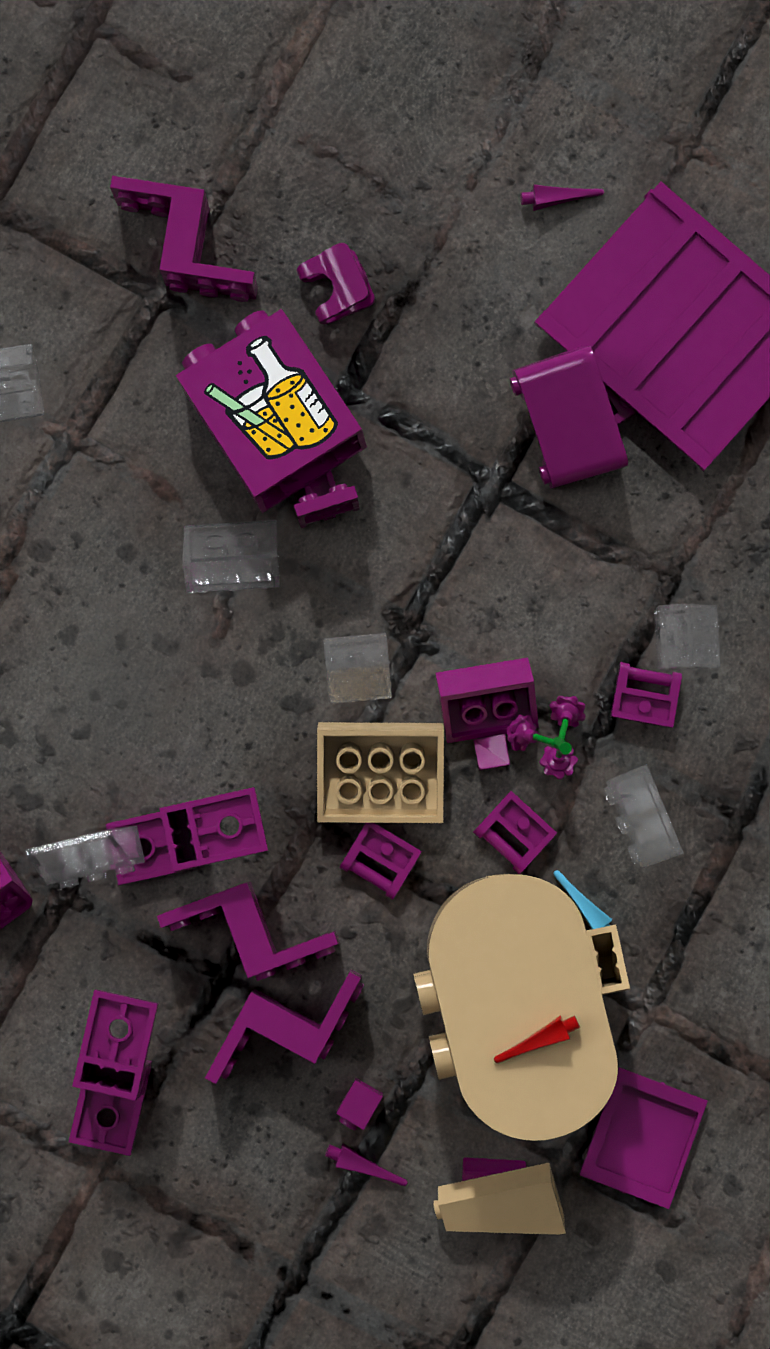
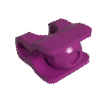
M338 243L297 267L296 271L303 282H314L323 278L332 281V296L315 311L321 324H330L350 314L370 307L375 302L374 292L357 254L345 243Z

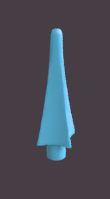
M554 871V877L572 898L591 929L611 926L609 923L612 919L580 893L560 871Z

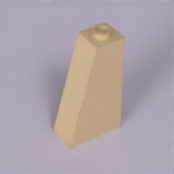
M611 925L586 930L601 994L606 995L630 990L617 926Z
M550 1163L438 1186V1200H434V1210L437 1219H443L446 1231L556 1235L566 1233L564 1212Z

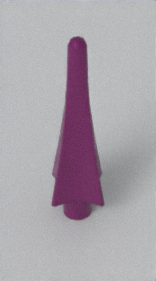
M534 184L531 192L520 194L521 205L533 204V211L573 200L604 195V190L601 188L577 189Z
M343 1143L341 1149L329 1144L325 1156L335 1160L336 1168L371 1175L401 1186L408 1184L406 1179L378 1166Z

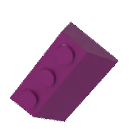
M528 657L436 673L447 743L507 734V727L513 720L517 719L518 715H530L532 723L536 725V729L539 728L535 685Z

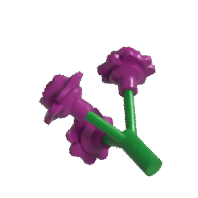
M558 696L556 701L550 703L552 710L550 717L552 720H558V725L561 726L558 737L552 739L539 735L538 731H535L536 725L532 723L530 715H518L517 719L511 722L506 731L508 735L507 740L511 743L512 750L525 751L529 743L537 741L552 745L553 748L549 746L544 748V755L539 763L545 767V775H553L559 780L564 778V774L571 776L573 774V767L578 762V758L573 755L574 750L571 744L565 741L567 727H577L579 721L586 719L584 713L585 704L579 702L576 696Z

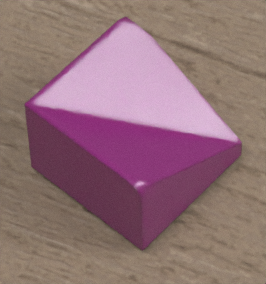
M505 734L473 740L478 771L510 766Z

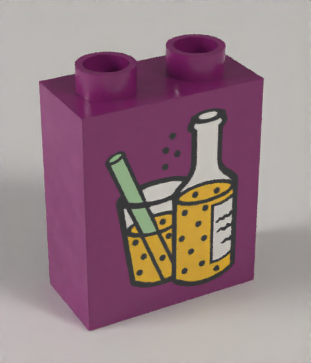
M282 309L271 316H268L263 310L248 315L235 327L236 338L218 349L213 344H204L194 349L182 361L185 370L176 375L186 397L262 514L367 448L362 428Z

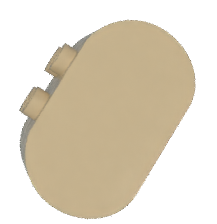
M516 874L492 875L476 879L459 888L440 907L430 927L427 940V958L430 970L414 974L423 1015L440 1011L445 1028V1033L429 1036L438 1078L441 1080L456 1076L462 1096L470 1109L485 1124L504 1135L531 1141L548 1140L567 1135L587 1124L603 1109L611 1097L618 1074L617 1054L581 913L573 900L560 888L550 882L532 876ZM560 1015L563 1021L575 1016L580 1025L579 1029L569 1033L571 1036L570 1040L528 1051L501 1063L494 1062L495 1056L524 1041Z

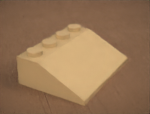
M318 722L317 822L443 823V723Z

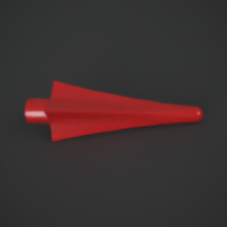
M560 1015L524 1041L495 1056L494 1062L501 1063L528 1051L570 1040L571 1036L569 1033L579 1029L580 1025L575 1016L563 1021Z

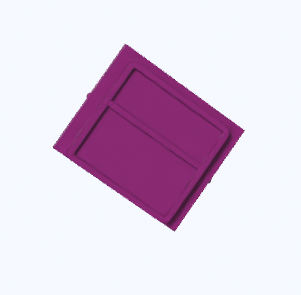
M618 1067L614 1090L603 1107L579 1175L620 1190L624 1194L628 1193L669 1209L708 1101L668 1086L664 1082H657Z

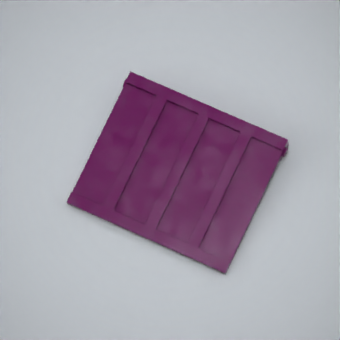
M660 181L654 189L649 190L644 197L645 200L549 307L534 321V324L538 328L540 327L566 351L581 346H590L597 360L604 384L695 462L704 472L770 398V275Z

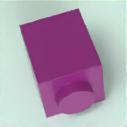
M355 1078L337 1109L336 1114L341 1116L339 1122L354 1131L357 1127L364 1130L381 1101L383 1093Z

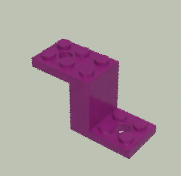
M112 176L110 189L117 206H121L122 210L128 212H139V209L150 210L153 215L168 217L160 272L165 285L169 286L170 290L180 293H186L188 289L198 290L201 295L207 297H218V294L230 295V299L239 302H247L248 298L256 299L258 286L254 272L200 264L209 213V204L204 189Z
M255 787L159 808L160 812L106 824L118 885L269 851ZM232 816L238 820L239 829L234 835L229 836L222 832L221 822L224 818ZM143 838L149 840L152 845V851L146 857H140L135 852L136 842Z
M251 882L240 884L157 916L161 928L169 926L170 931L190 925L189 918L199 915L200 920L221 913L219 909L221 906L247 978L255 976L257 981L275 975V968L285 964L288 970L306 962L304 957L315 953L316 958L331 954L336 951L334 945L339 944L336 931H332L276 952Z
M350 970L321 1025L254 989L246 1000L205 1078L217 1084L221 1078L226 1080L237 1062L236 1059L232 1058L236 1049L242 1051L252 1034L251 1031L247 1030L248 1028L314 1064L318 1057L324 1060L334 1040L329 1038L333 1029L340 1031L349 1012L344 1010L348 1001L350 1000L355 1003L364 987V984L359 982L362 975Z
M94 990L72 1087L81 1089L69 1143L128 1156L132 1155L153 1062L146 1059L159 1003L102 990ZM116 1019L124 1020L128 1025V1033L123 1038H117L111 1033V1024ZM104 1108L113 1110L116 1115L115 1123L111 1126H105L99 1121V1112Z

